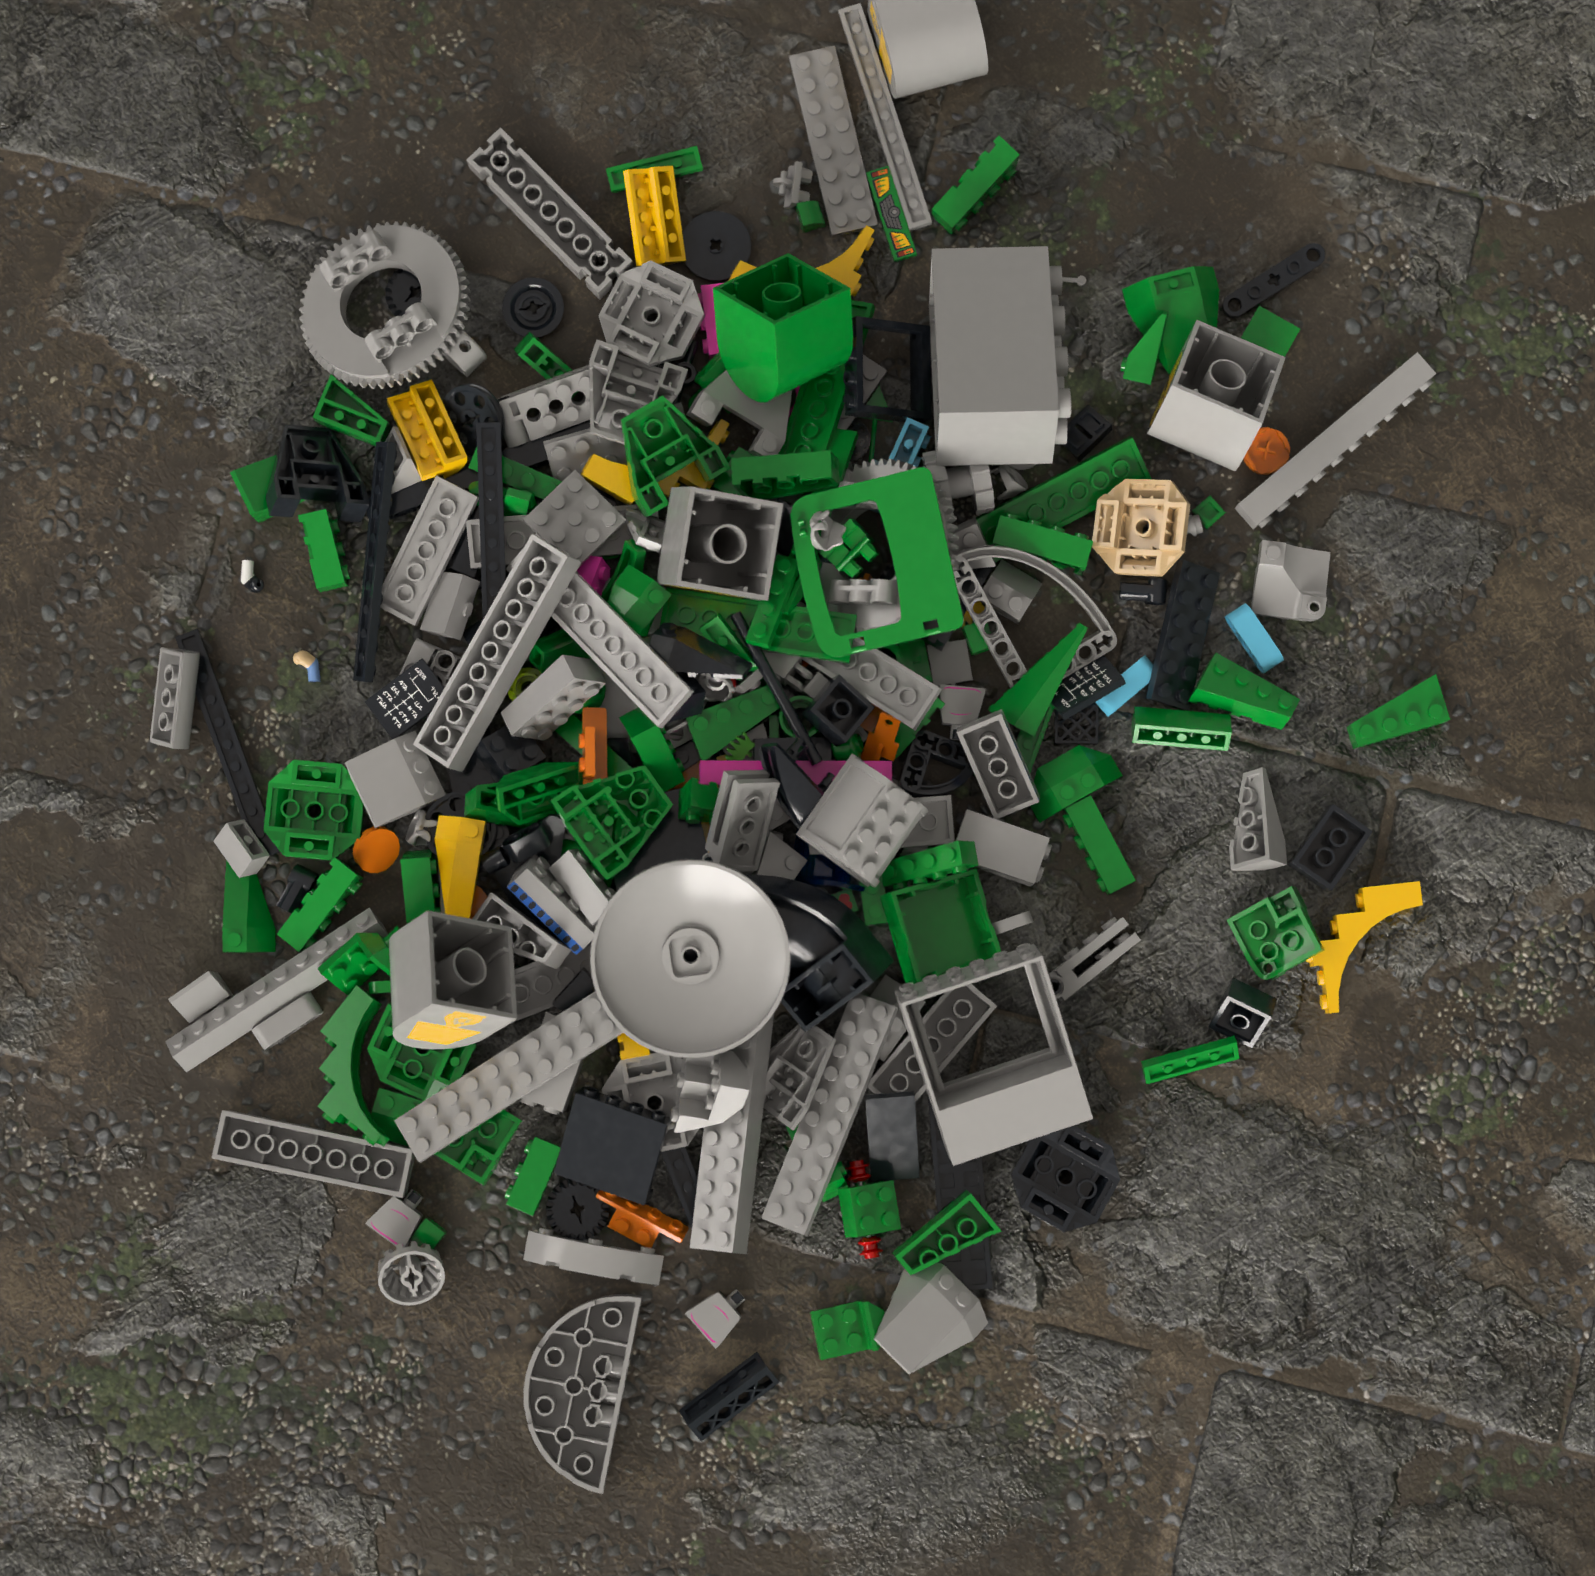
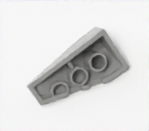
M1262 767L1243 773L1238 798L1240 803L1238 817H1235L1233 824L1236 826L1234 839L1230 840L1229 845L1231 870H1270L1287 865L1285 838L1266 768Z

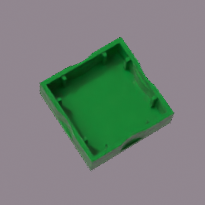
M977 869L950 875L947 878L926 884L899 889L880 896L905 983L912 982L916 984L922 982V979L926 976L934 974L939 976L945 974L950 968H963L969 966V963L974 960H987L993 958L995 953L1001 952L995 929L987 913L986 899Z

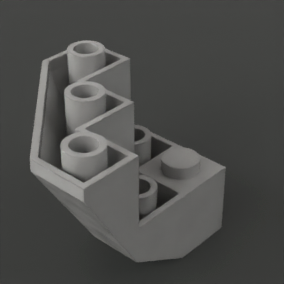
M728 1050L706 1057H683L681 1073L678 1072L676 1087H678L675 1107H672L670 1121L674 1122V1132L680 1133L723 1123L744 1107L750 1090L749 1072L733 1051Z

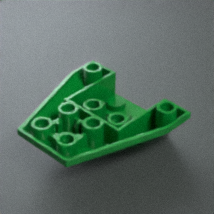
M1192 266L1148 277L1122 289L1127 313L1143 336L1163 311H1169L1158 358L1168 375H1170L1196 320L1217 328L1219 286L1213 267Z

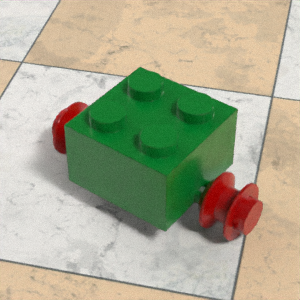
M864 1160L849 1162L850 1167H845V1169L851 1171V1176L847 1180L857 1183H855V1186L838 1189L845 1238L864 1236V1238L857 1242L863 1245V1251L859 1255H864L865 1259L879 1257V1252L883 1251L877 1245L882 1239L871 1235L901 1229L894 1181H878L866 1184L862 1181H866L871 1176V1174L865 1172V1168L869 1164H864Z

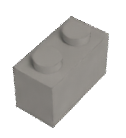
M245 819L226 823L213 841L239 878L257 874L270 856Z

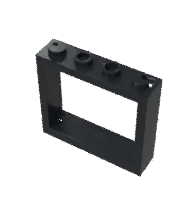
M859 316L853 317V350L849 360L845 363L843 382L845 384V396L843 402H845V416L905 422L907 417L920 423L931 420L930 326ZM863 329L910 335L911 410L863 405Z

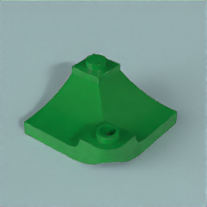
M1290 886L1271 898L1267 897L1227 919L1248 963L1255 974L1263 980H1274L1285 974L1289 969L1324 951L1308 915L1307 906L1297 887ZM1268 964H1271L1273 967L1270 973L1266 970Z
M502 1110L434 1155L485 1186L522 1121L509 1112Z

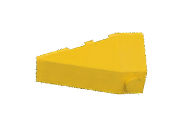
M439 815L435 845L445 914L470 919L481 860L480 856L482 855L487 827L486 821Z

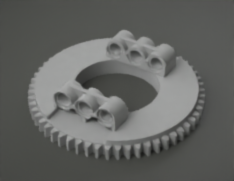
M386 222L382 226L376 223V227L373 229L368 225L366 232H363L360 228L358 229L357 236L352 232L349 233L350 239L348 241L345 238H341L342 245L333 244L335 250H327V258L320 257L322 263L319 265L315 264L314 267L316 269L313 273L309 274L311 276L310 280L305 282L307 289L302 291L305 297L300 300L304 306L299 308L303 315L299 319L303 323L300 328L304 331L302 336L306 340L305 344L310 349L309 351L315 360L330 375H334L338 380L342 379L346 384L351 382L353 386H357L359 383L362 388H365L368 384L371 389H374L377 384L381 389H384L385 383L392 388L394 381L401 386L403 378H406L408 382H412L413 374L420 378V370L428 373V365L437 366L435 359L444 360L442 352L449 354L450 350L447 346L456 345L453 337H461L457 329L465 328L461 321L468 319L464 312L470 311L466 303L471 302L467 295L471 291L467 286L470 283L466 278L467 273L463 269L464 265L452 247L445 240H442L438 234L434 235L431 230L427 232L422 226L418 229L416 224H412L410 227L407 222H404L402 226L398 222H395L394 225ZM386 268L403 269L415 275L421 286V303L412 304L407 308L404 315L391 318L383 329L370 332L366 338H362L350 330L346 318L347 302L353 289L363 278L375 271Z
M881 458L880 461L871 459V463L863 461L862 466L855 464L854 470L847 468L843 482H839L838 487L918 467L900 460L889 459L887 461ZM934 482L951 560H954L958 556L954 555L952 551L959 549V546L953 544V542L958 540L959 536L953 534L954 531L958 530V526L952 523L957 520V517L951 515L954 508L948 506L951 501L944 497L946 492L940 489V484ZM867 501L834 509L830 518L844 525L849 519L855 520L865 511L878 509L875 501ZM822 562L819 572L829 611L857 615L855 633L899 622L901 611L896 575L891 580L850 579L845 572L838 571L833 564Z

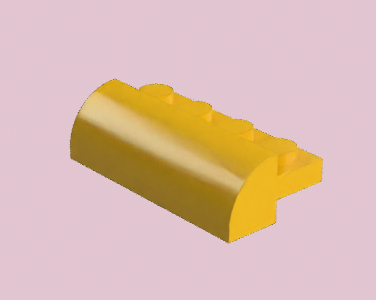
M673 166L623 171L636 266H642V264L650 260L660 265L686 261Z
M432 379L410 386V391L387 398L389 409L422 481L433 478L436 475H443L445 479L456 474L465 466L467 455Z

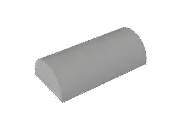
M160 648L150 734L151 743L172 749H189L200 658L199 652L175 648Z

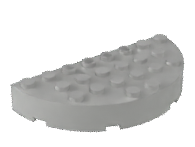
M615 1294L602 1296L582 1303L567 1312L540 1340L531 1357L525 1376L524 1410L529 1431L540 1453L558 1473L571 1480L572 1483L603 1494L605 1490L643 1297L641 1295Z

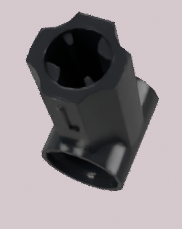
M1121 578L1119 599L1145 601L1149 605H1165L1168 580L1161 578H1147L1146 580Z
M297 863L288 877V884L276 906L292 914L296 908H300L305 895L314 888L319 874Z

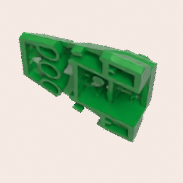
M645 765L616 773L614 776L604 779H595L593 782L583 785L571 786L551 800L565 827L592 865L598 869L606 880H609L630 864L634 856L673 806Z

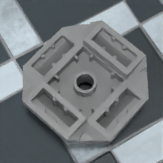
M651 260L642 264V266L630 269L619 275L598 315L606 343L619 346V352L648 366L683 359L705 318L693 280ZM650 314H658L655 321H647V317Z
M656 1052L646 1056L620 1060L604 1084L602 1093L605 1095H617L621 1097V1100L628 1103H640L644 1105V1108L651 1111L653 1109L649 1107L648 1100L651 1096H658L662 1104L657 1110L665 1112L670 1117L672 1107H675L678 1092L676 1079L678 1072L681 1073L683 1059ZM674 1122L668 1125L661 1152L688 1146L699 1128L676 1133L674 1132Z

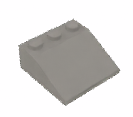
M416 731L390 740L344 763L374 828L427 808L437 799L446 795L427 754L413 745L418 736Z

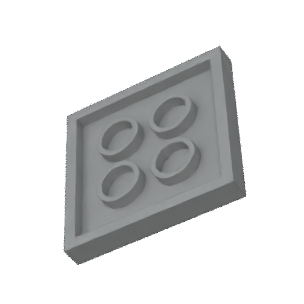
M574 470L524 518V522L543 539L581 561V566L626 522V519Z

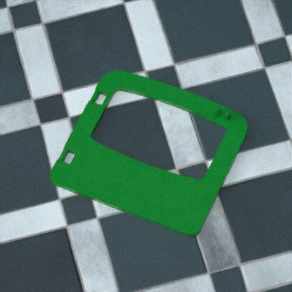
M919 467L806 495L799 498L793 504L791 524L800 581L818 646L825 654L832 657H843L957 630L963 625L964 617L933 475L928 468ZM867 501H875L883 520L892 554L900 599L901 619L895 624L840 636L836 633L826 602L816 550L810 538V519L818 511H830ZM937 619L938 628L925 630L924 622ZM860 637L864 638L865 645L851 647L850 640Z

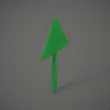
M878 386L866 405L887 407L880 386ZM872 419L869 463H871V459H874L877 421H893Z

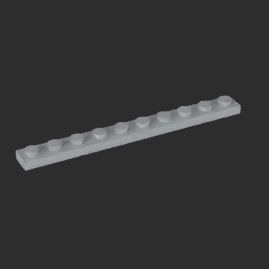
M861 3L839 9L838 14L909 231L932 225V220Z

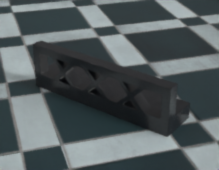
M756 1352L681 1408L679 1412L687 1426L700 1441H703L777 1385L779 1380L768 1368L759 1353ZM768 1375V1377L770 1378L768 1381H766L764 1384L757 1385L760 1379ZM743 1392H749L748 1396L744 1399H738L739 1395ZM723 1407H729L728 1411L724 1414H718L719 1410ZM703 1422H709L707 1427L699 1431L697 1428Z

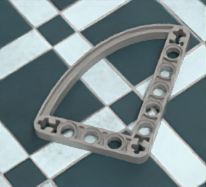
M975 546L954 554L958 556L954 560L962 562L959 566L961 572L964 574L968 572V575L960 576L958 571L953 569L958 594L1010 689L1017 683L1016 679H1019L1027 670L968 563L969 561L997 557L1030 565L1059 583L1083 607L1098 631L1081 641L1063 679L1115 648L1117 637L1102 612L1083 589L1055 566L1037 556L1007 546ZM966 580H972L974 583V588L969 593L962 591V584ZM980 600L985 603V609L982 613L978 614L973 611V605L976 601ZM989 621L996 623V630L992 634H987L984 631V626ZM1103 635L1110 637L1108 639L1109 644L1107 645L1101 643L1095 647L1091 643L1092 641L1096 644L1100 643L1103 640ZM1001 641L1006 642V652L1004 654H997L995 650L996 645ZM1083 646L1090 647L1091 653L1087 658L1079 656V650ZM1011 662H1016L1018 664V671L1013 675L1008 674L1006 670L1007 665Z

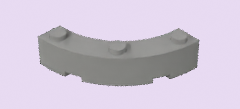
M539 1228V1232L528 1231L523 1260L547 1266H559L560 1269L613 1279L623 1278L633 1282L659 1285L664 1256L655 1254V1249L641 1246L639 1251L602 1245L603 1240L589 1238L588 1242L553 1235L554 1230Z

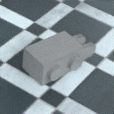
M763 651L779 682L784 686L788 684L797 691L802 692L804 686L800 681L793 678L795 673H798L807 680H811L813 674L802 666V658Z

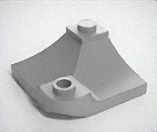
M1262 540L1259 545L1251 609L1256 616L1297 621H1316L1320 619L1326 610V589L1331 552L1297 547L1284 542ZM1310 604H1316L1318 610L1316 612L1311 611Z

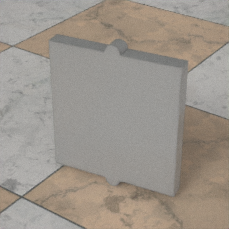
M966 639L948 641L942 651L927 645L934 685H955L956 683L973 681Z

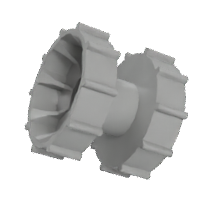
M935 450L922 453L923 467L931 471L935 479L934 482L940 484V489L946 492L944 497L951 501L948 506L953 507L952 499L971 496L976 515L994 510V491L988 465H963L946 469L945 466H936Z

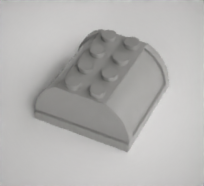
M851 754L796 835L865 886L876 888L880 882L878 879L921 817L924 818L928 809L887 777L870 767L856 755Z

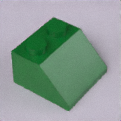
M379 1088L371 1115L379 1128L390 1138L389 1141L409 1146L394 1120L424 1101L390 1089Z

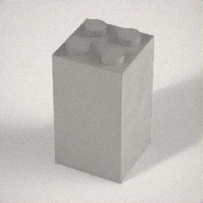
M968 809L964 813L955 841L975 842L979 863L975 868L1030 887L1035 882H1040L1044 868L1040 867L1042 860L1048 858L1052 847L1051 844H1048L1049 837Z
M546 1012L542 1025L558 1014ZM585 1058L522 1097L520 1102L530 1106L537 1105V1103L544 1106V1111L556 1115L566 1111Z

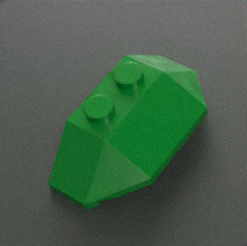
M1078 745L1037 768L1034 784L1039 793L1040 800L1038 803L1031 805L1030 808L1039 823L1123 775L1111 755Z
M545 762L504 775L496 786L498 811L517 825L532 822L550 814H556L557 812L551 800L571 786L583 785L582 772H579V762Z

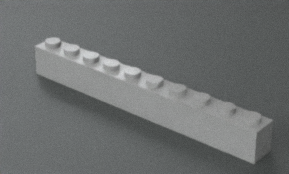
M1417 352L1235 507L1237 512L1253 530L1258 525L1263 528L1272 520L1270 516L1276 510L1281 513L1290 505L1288 500L1295 495L1298 498L1309 488L1306 485L1311 480L1315 483L1326 474L1324 469L1330 464L1333 468L1344 459L1342 456L1344 452L1348 449L1350 452H1353L1362 444L1360 439L1367 434L1370 437L1380 429L1377 424L1383 419L1388 422L1398 413L1395 410L1401 404L1406 407L1416 398L1413 395L1416 391L1420 389L1423 392L1434 382L1431 379L1436 372Z
M369 907L166 1040L165 1042L172 1057L186 1072L190 1071L278 1011L327 981L328 979L321 975L317 968L356 933H378L382 937L387 936L388 933L384 925Z

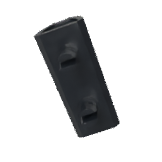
M796 738L786 751L778 743H765L759 748L763 770L769 773V778H775L780 782L776 798L795 826L800 829L832 783L835 775L828 772L818 785L811 780L796 763L798 758L809 748L808 745L801 746L803 740L800 738Z

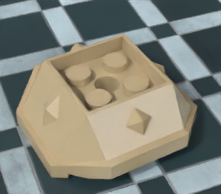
M1125 479L1110 492L1097 499L1092 548L1102 557L1111 570L1118 575L1163 577L1185 552L1190 503L1171 480ZM1149 524L1148 531L1143 533V527Z

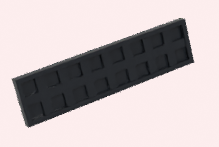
M928 1096L937 1214L966 1190L973 1195L986 1211L982 1156L953 1166L945 1149ZM988 1237L941 1260V1264L945 1265L969 1290L993 1288Z

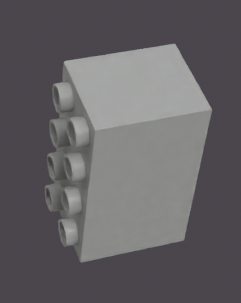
M1048 246L932 249L929 324L936 466L1049 464L1053 462L1055 444H1067V418H1070L1071 392L1070 388H1065L1064 376L1068 374L1067 347H1062L1061 335L1065 334L1064 306H1059L1058 295L1062 294V267L1049 266Z

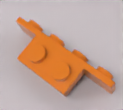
M584 707L582 709V734H579L578 745L579 748H582V758H579V772H583V784L593 782L595 779L607 778L606 708Z
M599 1190L596 1195L597 1199L616 1208L607 1227L644 1247L651 1248L659 1232L681 1243L689 1230V1227L681 1221L673 1219L647 1204L642 1205Z

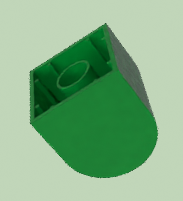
M787 253L713 288L717 343L720 356L733 382L752 400L768 402L845 364L849 360L853 350L851 288L793 255Z

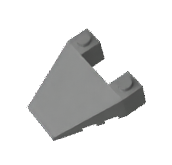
M725 370L697 395L686 415L708 427L713 424L723 407L759 429L748 450L749 453L754 456L778 455L786 439L792 390L768 402H757L746 396L733 382L727 370Z

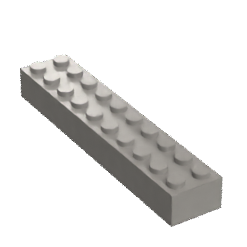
M531 534L415 739L414 746L445 767L463 772L579 568L581 561L549 541Z
M774 1013L755 1035L742 1044L730 1049L749 1072L750 1090L742 1109L723 1123L704 1127L690 1248L747 1254Z

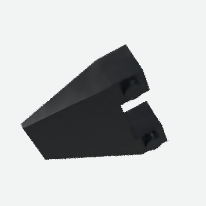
M285 424L266 493L269 516L293 517L302 499L334 502L338 521L361 522L370 505L366 486L333 431L329 428Z

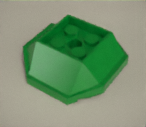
M293 760L268 782L263 830L285 857L332 861L334 857L338 858L350 849L357 838L360 839L362 836L364 805L348 770L343 764ZM314 805H319L321 807V814L316 818H312L310 816V809Z
M389 1003L367 1050L381 1082L425 1101L463 1077L477 1043L458 1048L430 1049L427 1053L423 1054L418 1048L406 1046L395 1040L392 1027V1004Z

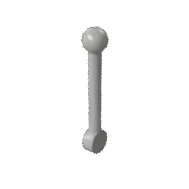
M1082 275L1078 278L1062 277V282H1072L1083 286L1086 283V278Z

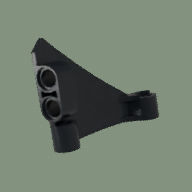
M550 814L508 836L502 842V845L482 854L480 858L485 870L490 875H495L511 904L556 938V935L507 888L514 872L531 856L536 854L538 857H543L547 860L550 867L561 857L565 825L561 817Z

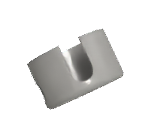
M457 329L461 337H453L456 345H448L450 353L442 352V355L463 375L468 377L487 359V355L465 331ZM465 344L468 347V352H462L459 345Z

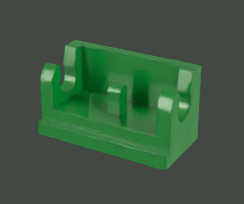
M919 638L898 643V647L904 655V666L929 682H933L924 641Z

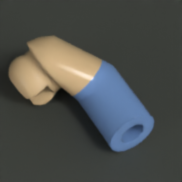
M304 650L295 653L293 661L296 665L299 664L307 668L308 682L320 681L317 658Z

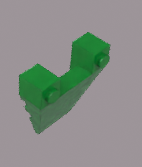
M663 395L621 419L632 497L644 517L654 514L669 503L658 482L690 463L694 462L705 482L731 469L720 447L706 437L697 426H694Z

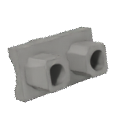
M796 161L793 166L788 167V172L781 171L780 178L773 179V186L779 188L778 194L785 196L783 208L791 209L796 206V203L809 201L810 193L801 191L800 184H810L813 171L803 168L802 162Z

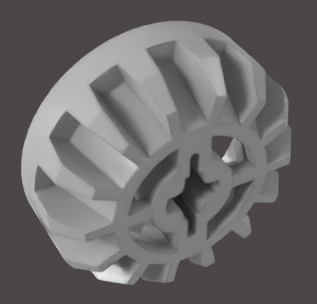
M411 1241V1246L403 1247L402 1243L396 1245L395 1251L388 1249L385 1252V1258L380 1259L378 1263L379 1288L387 1299L397 1304L417 1305L433 1298L444 1284L445 1271L443 1260H441L439 1252L431 1250L430 1245L423 1243L421 1247H418L416 1241ZM413 1254L421 1255L426 1260H420L417 1256H414ZM404 1256V1257L401 1258V1260L399 1261V1264L393 1265V1263H394V1261H395L396 1259H398V1258ZM426 1265L425 1270L422 1272L421 1266ZM399 1269L400 1276L396 1274L394 1270Z

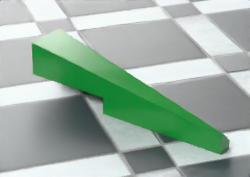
M1078 623L1076 628L1059 641V644L1024 673L1011 689H1007L995 704L990 705L988 711L993 713L1002 709L1008 723L1034 736L1088 627Z

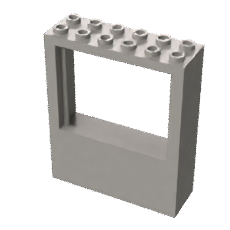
M1021 944L1014 951L1008 953L1007 951L995 953L993 958L987 960L977 959L970 962L969 966L963 968L953 967L948 969L945 974L939 976L935 974L924 977L922 982L916 984L912 982L905 983L898 990H895L943 1143L953 1166L1093 1119L1043 956L1034 944ZM1024 966L1049 1048L943 1083L917 1002Z

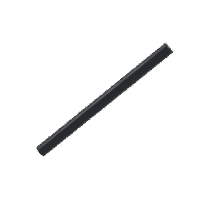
M741 611L735 613L730 617L796 738L803 740L801 746L808 745L809 748L805 751L808 760L812 766L823 761L761 647L747 644L745 639L750 627Z

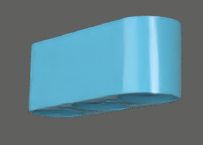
M1246 603L1225 616L1227 624L1261 673H1266L1284 661L1281 652Z
M1146 655L1121 674L1126 682L1125 685L1095 702L1107 717L1149 684L1154 664Z

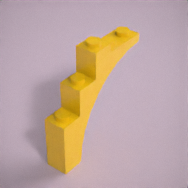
M866 225L853 244L843 254L831 262L816 268L851 288V295L854 297L861 287L858 281L862 276L855 271H858L864 259L861 258L864 249L868 251L874 241V238L871 237L874 229ZM740 260L729 280L757 267Z
M720 419L707 437L716 445L719 443L723 444L729 434L727 428L730 423ZM596 454L591 455L580 475L589 484L626 505L635 502L631 492L628 466L611 462ZM692 462L659 481L658 484L667 498L672 487H679L680 484L677 483V480L689 487L710 489L715 480L712 479L705 482L696 464Z
M1420 881L1359 888L1358 893L1355 894L1357 908H1360L1361 912L1332 916L1330 932L1331 935H1335V939L1320 941L1324 951L1306 960V962H1309L1310 967L1319 966L1320 971H1317L1318 985H1322L1323 995H1320L1321 1009H1325V1014L1339 1012L1341 976L1348 957L1358 941L1374 925L1387 916L1404 909L1423 905Z

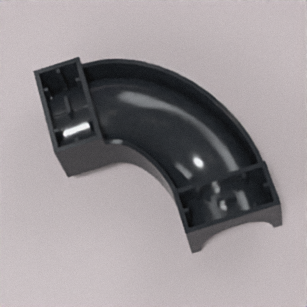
M745 875L768 895L783 920L790 948V970L781 1003L805 1032L875 982L893 963V958L864 922L836 897L817 887L797 880L768 875ZM688 949L684 952L683 956L686 961L693 962L697 959L698 954L695 950Z

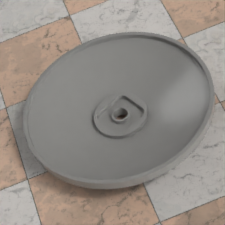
M697 859L674 860L655 865L640 872L628 880L611 897L599 917L593 934L590 956L591 974L597 996L604 1010L616 1026L629 1038L652 1051L664 1055L684 1058L706 1057L728 1051L742 1044L755 1035L771 1018L787 986L790 970L789 941L783 920L768 895L750 878L735 869L716 862ZM688 949H693L698 954L697 959L693 962H688L684 959L683 954Z

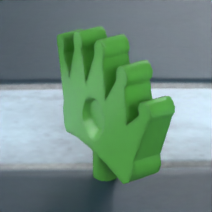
M742 732L744 739L739 736L735 737L739 743L730 741V744L735 749H726L732 754L730 756L725 755L727 760L743 761L746 755L752 757L753 754L749 751L755 747V744L745 732Z

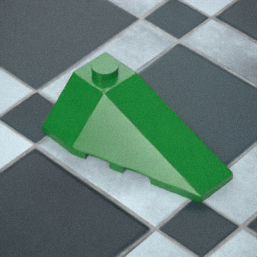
M628 564L613 583L607 603L639 635L672 594L655 580Z
M226 860L222 927L223 952H276V927L271 918L258 875L254 874L239 878Z

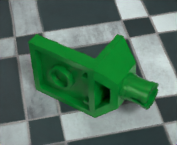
M397 925L385 937L378 933H356L317 969L321 975L346 995H349L356 985L360 987L380 968L390 976L389 939L401 928Z
M864 1300L810 1311L820 1360L868 1349L871 1351L879 1350L881 1346L874 1340V1337L886 1311Z

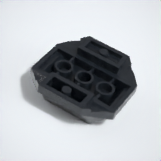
M1075 1125L1029 1140L1011 1172L1020 1207L1064 1233L1097 1223L1120 1182L1112 1146ZM1062 1170H1068L1071 1173V1180L1066 1184L1059 1181V1173Z

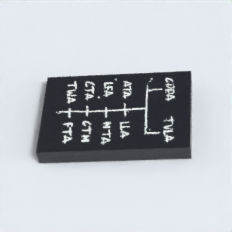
M1103 655L1062 679L1050 704L1066 720L1125 685L1126 682L1124 677Z
M422 658L367 699L365 703L393 740L400 737L431 713L445 687Z

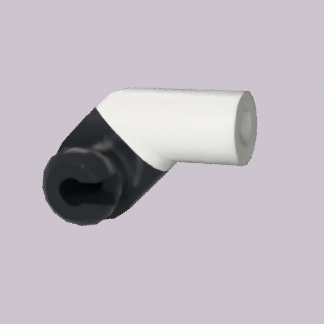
M242 560L241 583L250 592L259 593L264 588V582L253 574L254 561Z

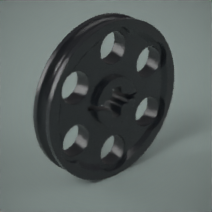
M469 383L455 387L447 393L443 400V405L449 418L450 411L456 414V423L452 420L451 422L467 455L473 456L477 447L476 423H489V417H492L495 422L501 423L502 440L505 430L504 414L498 400L489 390L478 384ZM459 392L465 396V404L459 401ZM479 395H481L485 400L484 407L480 406V404L478 403ZM480 415V417L474 419L475 421L465 425L472 417ZM461 432L466 435L467 444H464L461 441Z
M453 792L437 799L430 806L425 819L431 820L432 815L435 813H441L443 816L464 817L465 794L467 792ZM460 798L463 800V808L460 811H453L450 808L452 799ZM486 822L489 840L483 844L482 854L488 852L495 841L496 823ZM437 826L423 827L431 836L430 842L426 840V843L437 856L434 846Z

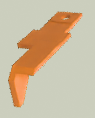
M881 711L875 732L869 731L861 760L880 761V758L884 757L894 762L899 743L895 742L901 721ZM886 720L892 721L893 724H887Z

